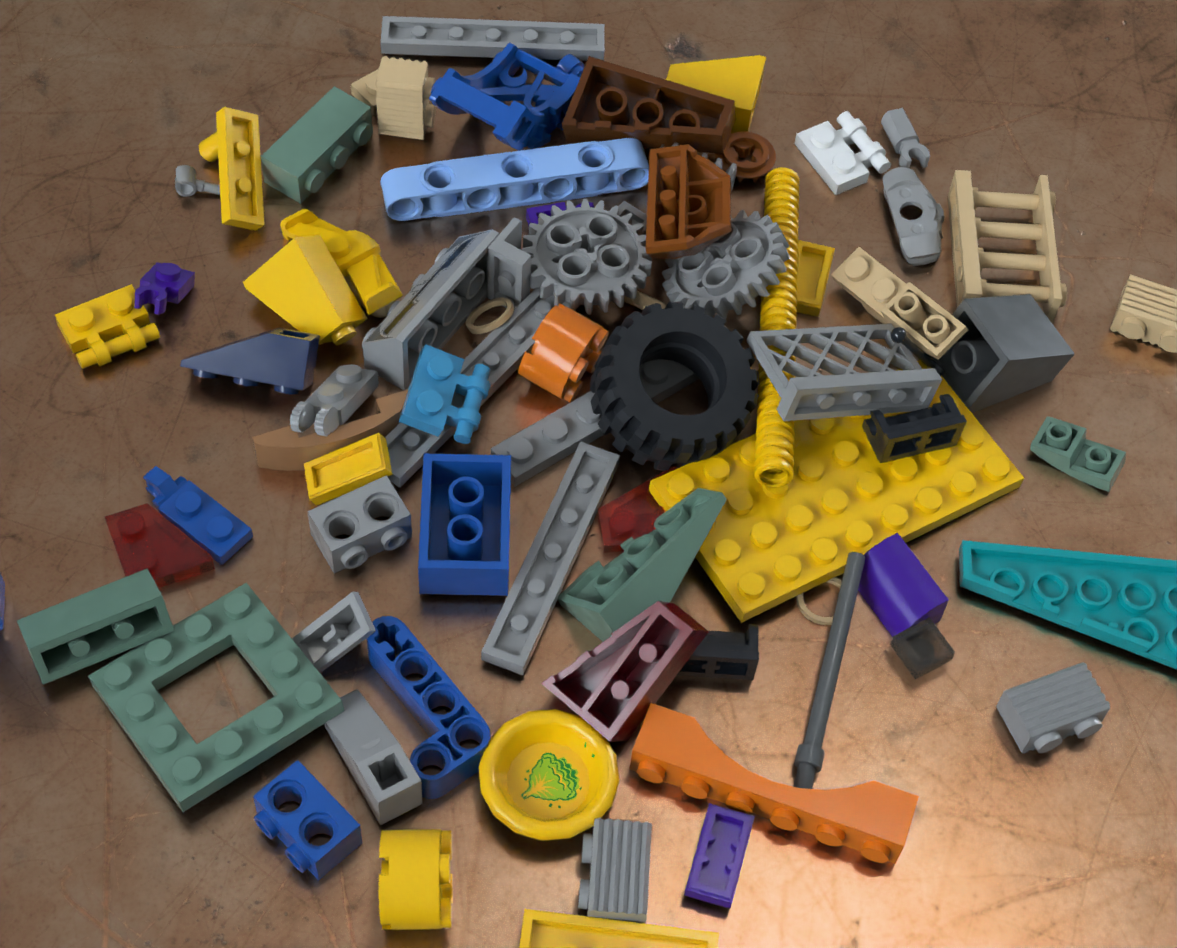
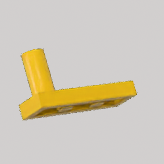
M223 107L216 112L217 131L200 142L199 152L209 162L219 160L222 224L256 231L265 226L258 115Z

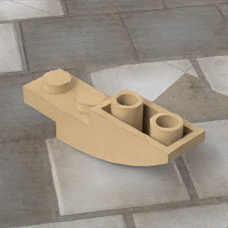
M860 247L831 274L834 281L862 303L869 314L882 324H892L894 328H904L907 332V337L923 352L938 360L968 331L962 322L911 282L906 284Z

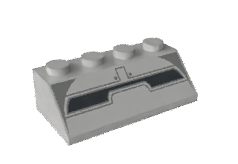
M491 229L460 236L449 248H444L440 251L434 265L425 275L420 274L415 279L410 292L401 301L397 300L392 304L387 317L377 328L373 327L366 333L362 341L364 368L378 371L379 377L403 391L410 386L423 346L427 344L441 350L465 323L469 314L487 297L488 247L499 235V232Z

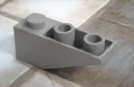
M358 689L340 697L345 711L323 725L379 824L382 825L421 805V779L398 740Z

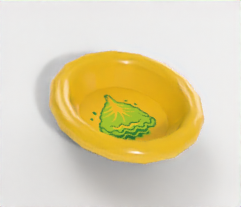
M558 709L528 711L505 722L490 738L478 766L480 791L493 816L514 833L540 841L570 839L594 827V819L602 818L612 806L619 784L617 758L608 740L579 715Z

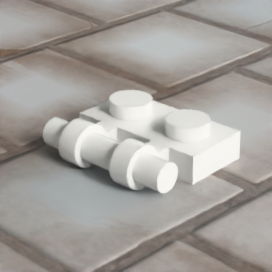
M848 111L841 113L837 118V122L842 129L836 131L829 121L797 133L794 143L835 196L866 183L870 173L867 168L874 166L882 174L891 167V163L885 157V149L879 142L871 140L866 134V126L860 119H854ZM855 143L861 152L855 154L848 145Z

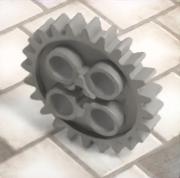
M583 199L581 207L578 208L568 200L566 210L564 211L553 205L551 217L540 213L538 224L530 223L529 235L523 236L522 250L532 255L531 289L541 287V299H546L552 295L555 296L554 306H559V303L563 304L566 301L570 303V308L575 311L578 305H584L587 314L592 313L593 305H599L604 313L608 312V304L611 301L618 307H623L624 295L635 299L637 288L644 289L646 278L651 275L652 258L646 252V235H642L643 224L632 225V213L625 214L622 217L618 216V205H615L609 211L604 210V201L602 200L597 203L595 208L589 206L587 199Z
M741 210L736 218L731 217V232L696 255L684 256L678 259H666L665 262L669 269L662 272L666 280L662 283V286L666 290L669 300L671 302H682L685 309H691L694 304L705 308L704 314L712 318L715 313H718L719 316L725 319L728 311L732 309L737 315H740L742 305L747 303L749 306L755 307L756 301L754 298L756 296L768 297L770 294L766 287L768 285H779L780 281L776 274L787 271L784 261L790 259V255L786 250L789 244L778 223H773L769 215L761 218L758 211H754L748 217L745 211Z

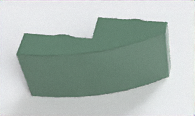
M1047 416L1031 443L1030 450L1060 471L1091 486L1110 492L1125 464L1126 452L1086 439L1087 428Z

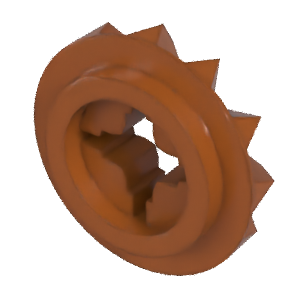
M741 131L730 134L723 154L715 153L716 160L717 158L722 159V169L725 172L732 163L737 164L736 177L739 183L744 178L756 183L760 176L766 177L772 167L775 166L776 153L772 144L764 137L756 133ZM752 155L751 162L749 160L738 162V156L745 158Z

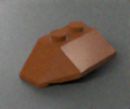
M689 144L650 149L646 225L647 255L654 260L678 259L684 256L696 255L731 232L730 175L709 159L698 155L697 150Z

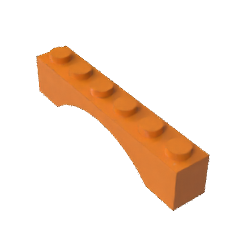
M650 703L632 750L629 770L637 772L646 781L669 783L680 787L685 794L691 797L714 799L725 803L731 810L745 814L753 813L770 819L772 824L781 829L789 831L798 829L815 835L817 840L826 845L834 847L843 845L860 851L865 858L878 863L888 861L896 864L904 848L919 798L917 795L874 780L853 787L829 790L797 788L773 782L747 770L725 755L705 734L694 717L654 703Z

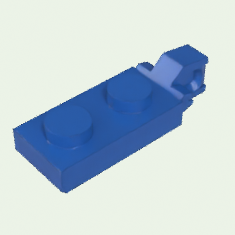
M157 466L143 476L147 484L146 490L156 497L152 502L153 506L158 509L160 517L220 565H223L253 537L252 529L190 480L187 481L180 476L174 481L169 474Z

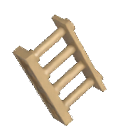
M955 170L948 192V206L957 307L966 298L1031 294L1036 302L1043 303V312L1053 323L1059 307H1064L1067 288L1066 284L1060 282L1052 215L1055 209L1056 197L1055 192L1049 190L1048 175H1040L1033 194L978 191L977 187H972L971 171ZM977 207L1032 210L1034 224L981 221L980 217H975V210ZM980 237L1035 240L1037 255L984 252L983 248H978L977 241ZM982 268L1039 271L1041 286L987 283L986 279H981L980 272Z

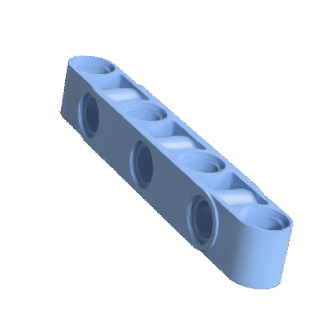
M622 138L400 167L384 173L380 183L388 216L393 220L407 221L595 197L602 194L635 190L648 183L649 164L640 140Z

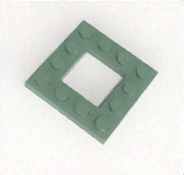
M247 583L173 625L175 631L139 645L88 675L93 688L182 812H185L345 711L340 697ZM235 645L274 697L196 744L157 690Z

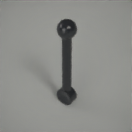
M896 327L892 330L890 337L893 342L902 343L926 366L935 368L940 376L945 373L935 361L907 337V332L904 328Z

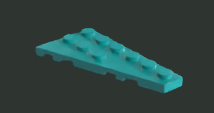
M962 540L959 548L960 587L1177 669V560Z

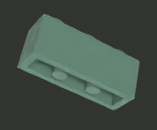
M334 86L261 155L264 183L301 204L311 193H316L322 187L324 180L336 169L342 168L347 162L348 157L360 145L363 146L369 141L373 133L371 107Z
M148 568L16 620L43 685L175 631L163 596Z

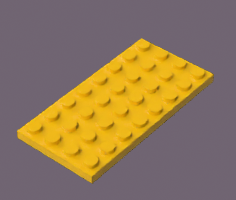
M921 360L917 361L922 369L930 368ZM940 376L942 381L929 407L941 402L940 395L949 394L953 398L961 415H964L967 421L956 446L879 463L862 428L864 420L871 418V415L795 420L793 447L794 475L792 481L785 486L768 487L756 480L755 454L757 436L753 434L729 445L723 451L710 458L686 464L651 480L649 492L664 513L698 488L724 494L727 500L695 557L742 623L843 574L850 552H858L864 555L872 547L896 533L901 536L905 543L1019 488L1024 480L1023 475L945 379ZM908 412L885 413L883 415L886 418Z

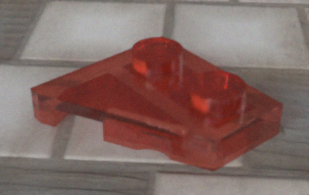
M676 467L663 471L598 509L597 518L603 553L624 551L620 544L631 536L635 540L656 529L654 527L656 518L666 511L663 506H659L649 492L650 481L677 469Z
M148 503L105 516L107 527L125 577L148 568L157 587L160 588L215 569L212 556Z

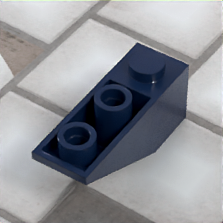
M279 327L193 354L181 360L180 367L193 369V375L202 378H218V374L234 377L233 382L239 385L258 386L259 382L274 385V390L280 393L299 394V390H304L313 384L320 335Z

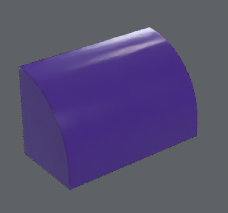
M898 533L884 539L864 554L865 562L858 591L897 644L941 620L949 599Z

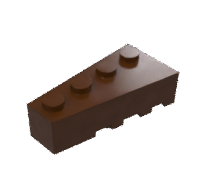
M589 56L562 122V128L567 143L635 138L642 142L644 148L649 149L660 148L662 144L665 147H671L674 142H677L679 145L689 144L697 152L723 154L736 121L735 101Z

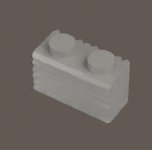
M1082 662L1005 690L996 708L1021 753L1025 754L1029 750L1033 751L1034 749H1037L1038 753L1048 752L1060 745L1063 739L1074 734L1078 738H1085L1096 733L1103 726L1102 721L1110 710V703L1106 701L1105 694L1101 693V688L1097 685L1096 679L1092 677L1087 664Z
M596 818L594 819L593 834H583L581 863H590L589 880L580 879L578 909H587V917L646 923L652 830L650 822L641 823L640 821L631 822L630 820L621 821L620 819L613 821L609 818L605 820Z

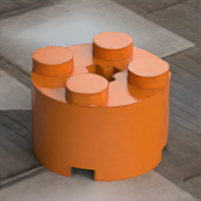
M559 303V306L555 305L548 312L532 337L535 340L531 350L532 354L525 351L518 374L558 398L572 402L583 385L580 379L585 370L589 373L595 370L594 366L602 352L600 349L604 345L609 331L573 309Z

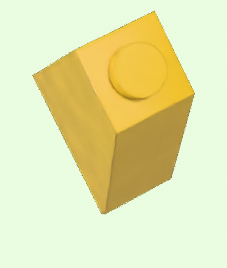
M756 55L671 64L665 80L734 100L736 121L731 133L749 132L762 84L766 57Z
M320 235L293 238L242 282L250 293L298 331L320 335L319 344L334 342L335 345H340L347 342L357 334L355 328L368 319Z

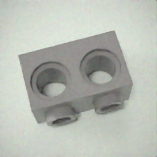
M387 475L308 511L310 534L333 573H337L345 568H356L363 564L367 558L383 550H394L412 537L411 514ZM381 516L389 517V519L384 521L375 520V518ZM342 534L350 535V537L346 539L335 538L336 536Z

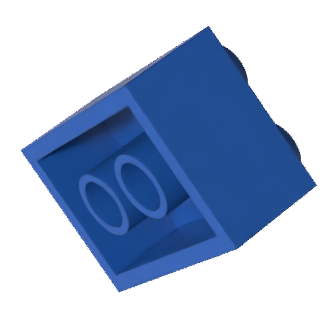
M424 453L418 560L419 594L508 596L511 455Z

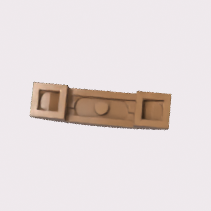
M409 389L375 399V415L339 425L332 433L330 432L328 437L313 433L299 438L297 432L290 429L291 425L252 437L258 467L284 471L305 470L304 463L378 432L386 437L400 423L399 418Z

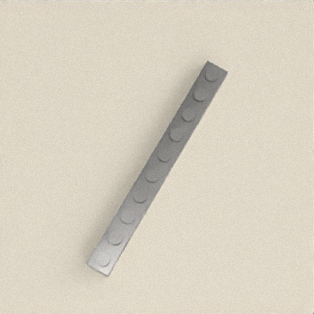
M623 201L619 205L618 216L622 217L625 214L632 213V225L642 223V235H646L647 214L628 202ZM541 287L535 288L514 309L512 316L503 325L494 329L464 359L461 374L472 376L476 364H484L491 370L488 378L491 386L487 398L482 400L481 405L519 368L525 351L532 354L531 350L535 343L532 337L545 316L554 307L555 296L553 295L546 299H541ZM565 301L563 305L570 308V303ZM454 392L451 405L462 408L466 396ZM399 423L385 437L393 474L388 476V479L401 488L423 465L424 453L434 454L455 433L456 428L445 424L443 431L437 437Z

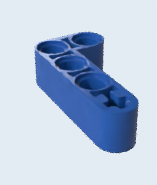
M382 616L372 622L376 631L367 638L368 658L372 667L429 736L428 739L420 743L412 751L410 762L421 779L422 797L437 799L479 771L478 766L483 752L490 741V728L408 627L396 617ZM395 645H396V656H397L396 658H395V650L392 648V647H394ZM411 673H418L424 676L418 681L405 679ZM438 706H446L452 709L449 713L443 715L435 714L431 711ZM466 739H472L479 742L480 745L473 749H466L461 747L459 743ZM428 765H436L443 769L436 775H426L421 772Z

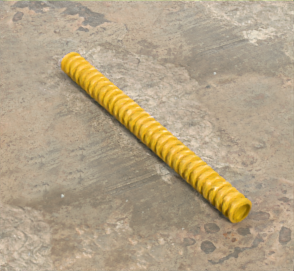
M779 167L768 172L765 177L764 216L769 215L773 223H778L789 244L786 250L790 255V259L784 261L787 271L776 274L780 281L779 285H768L766 289L770 295L768 297L761 296L760 331L796 329L799 176L792 169ZM767 345L768 349L785 356L787 353L773 345ZM792 355L790 359L796 362V356ZM759 363L760 384L758 385L759 397L757 401L755 478L764 486L782 487L789 484L794 475L793 447L795 421L782 420L776 410L781 397ZM784 370L782 371L788 381L790 378L795 377Z

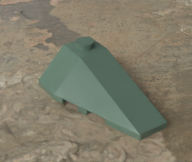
M702 488L696 489L656 518L654 522L655 530L635 540L631 536L620 544L624 552L603 567L598 560L587 568L559 595L557 601L602 642L611 637L614 631L657 601L670 603L727 500L722 492Z

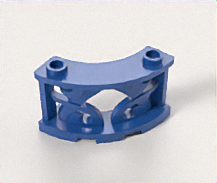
M509 42L502 51L496 54L493 61L487 67L476 74L461 76L456 70L449 68L444 76L438 78L434 83L429 100L438 109L454 115L469 113L495 127L493 130L495 137L518 151L523 150L524 147L536 149L550 142V133L556 127L563 130L562 122L580 77L573 73L569 75ZM520 67L524 68L521 76L513 77ZM526 70L537 75L532 85H525L527 80ZM543 79L555 85H542ZM501 101H513V102L511 103L510 106H508V105L502 103ZM533 102H536L535 107L531 105Z

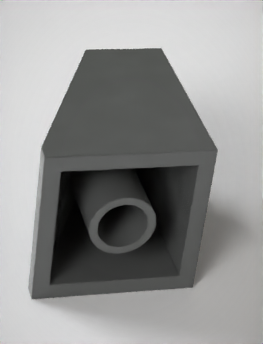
M1031 294L964 299L952 315L962 322L968 331L939 360L930 355L928 356L945 371L942 377L971 413H974L1051 382L1075 353Z

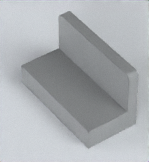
M515 217L489 245L487 267V298L490 300L502 297L511 300L514 309L530 294L532 256L521 250L522 221Z

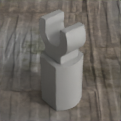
M899 108L887 111L881 119V124L895 152L900 154L899 166L910 169L911 158H914L920 162L923 168L927 167L930 152L928 148L919 143V137L905 110Z

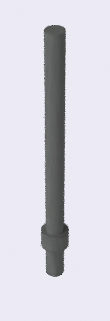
M850 552L847 557L804 743L798 745L794 765L797 767V773L793 787L812 789L815 773L820 772L825 755V751L821 749L865 562V556L858 552Z

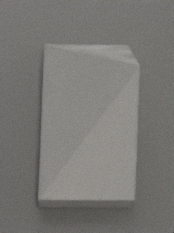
M352 591L292 639L319 673H321L368 638L376 629L359 593Z

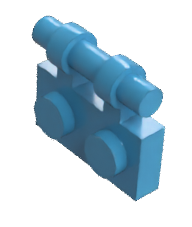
M425 344L420 351L399 422L439 437L445 424L456 428L454 439L462 444L470 443L472 433L478 430L482 416L479 413L481 402L487 398L491 386L488 381L490 368L484 364H476L472 376H466L460 373L464 362L463 358ZM454 392L466 396L462 408L451 405Z

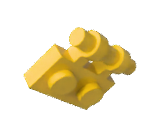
M132 284L55 314L57 325L72 353H77L76 357L82 369L94 364L103 366L112 362L111 357L131 349L137 352L147 348L146 343L160 338V333L155 323L149 324V315L144 305L140 309L134 308L135 289Z

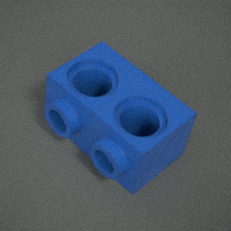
M299 760L295 761L253 796L257 812L254 820L261 831L270 839L277 836L288 847L285 849V854L291 863L302 873L308 869L318 881L363 844L360 824ZM287 801L300 803V806L292 812L286 813L278 810V807ZM319 833H325L332 837L328 843L321 846H315L308 842L312 836Z

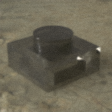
M930 617L893 636L890 643L915 680L948 663L955 654L954 649Z

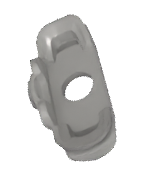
M897 167L889 170L883 176V192L897 230L902 254L905 260L912 266L932 263L939 258L942 250L941 238H943L944 210L940 203L937 204L932 194L922 184L912 169ZM915 205L922 210L923 214L918 219L908 220L901 216L900 210L905 206Z

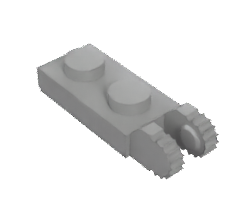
M353 364L339 366L305 402L300 401L294 407L289 419L290 429L303 433L314 423L316 435L328 437L330 432L332 433L339 425H343L378 387V371L361 369L360 366Z

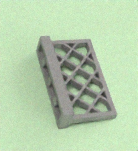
M892 324L750 331L746 340L781 397L776 410L783 421L870 415V411L878 409L883 414L925 409L929 407L942 381L935 368L922 369L909 349L902 343L892 341L890 337L894 329ZM870 339H885L891 349ZM835 341L847 342L857 347L858 350L855 352ZM801 343H809L823 351L819 354L801 345ZM767 345H773L787 353L783 356L768 349ZM865 351L884 360V365L862 355V352ZM830 353L850 364L846 367L826 356ZM794 355L814 365L811 370L790 358ZM892 364L903 370L895 371L888 366ZM857 366L869 373H859L854 371L853 368ZM821 368L833 375H822L817 371ZM784 370L796 377L790 378L788 381L782 371Z

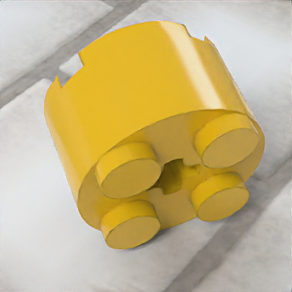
M441 829L382 830L379 847V858H385V860H382L381 874H379V915L382 930L451 928V903H453V874H450L452 831H442Z

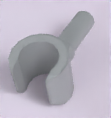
M188 165L176 167L175 189L180 196L189 197L194 195L196 191L220 195V185L198 180L196 170Z

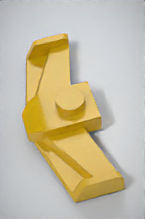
M302 209L281 221L282 234L288 241L297 237L321 236L344 277L349 276L366 307L368 315L403 296L380 255V245L369 235L357 230L345 231L318 218L308 209Z

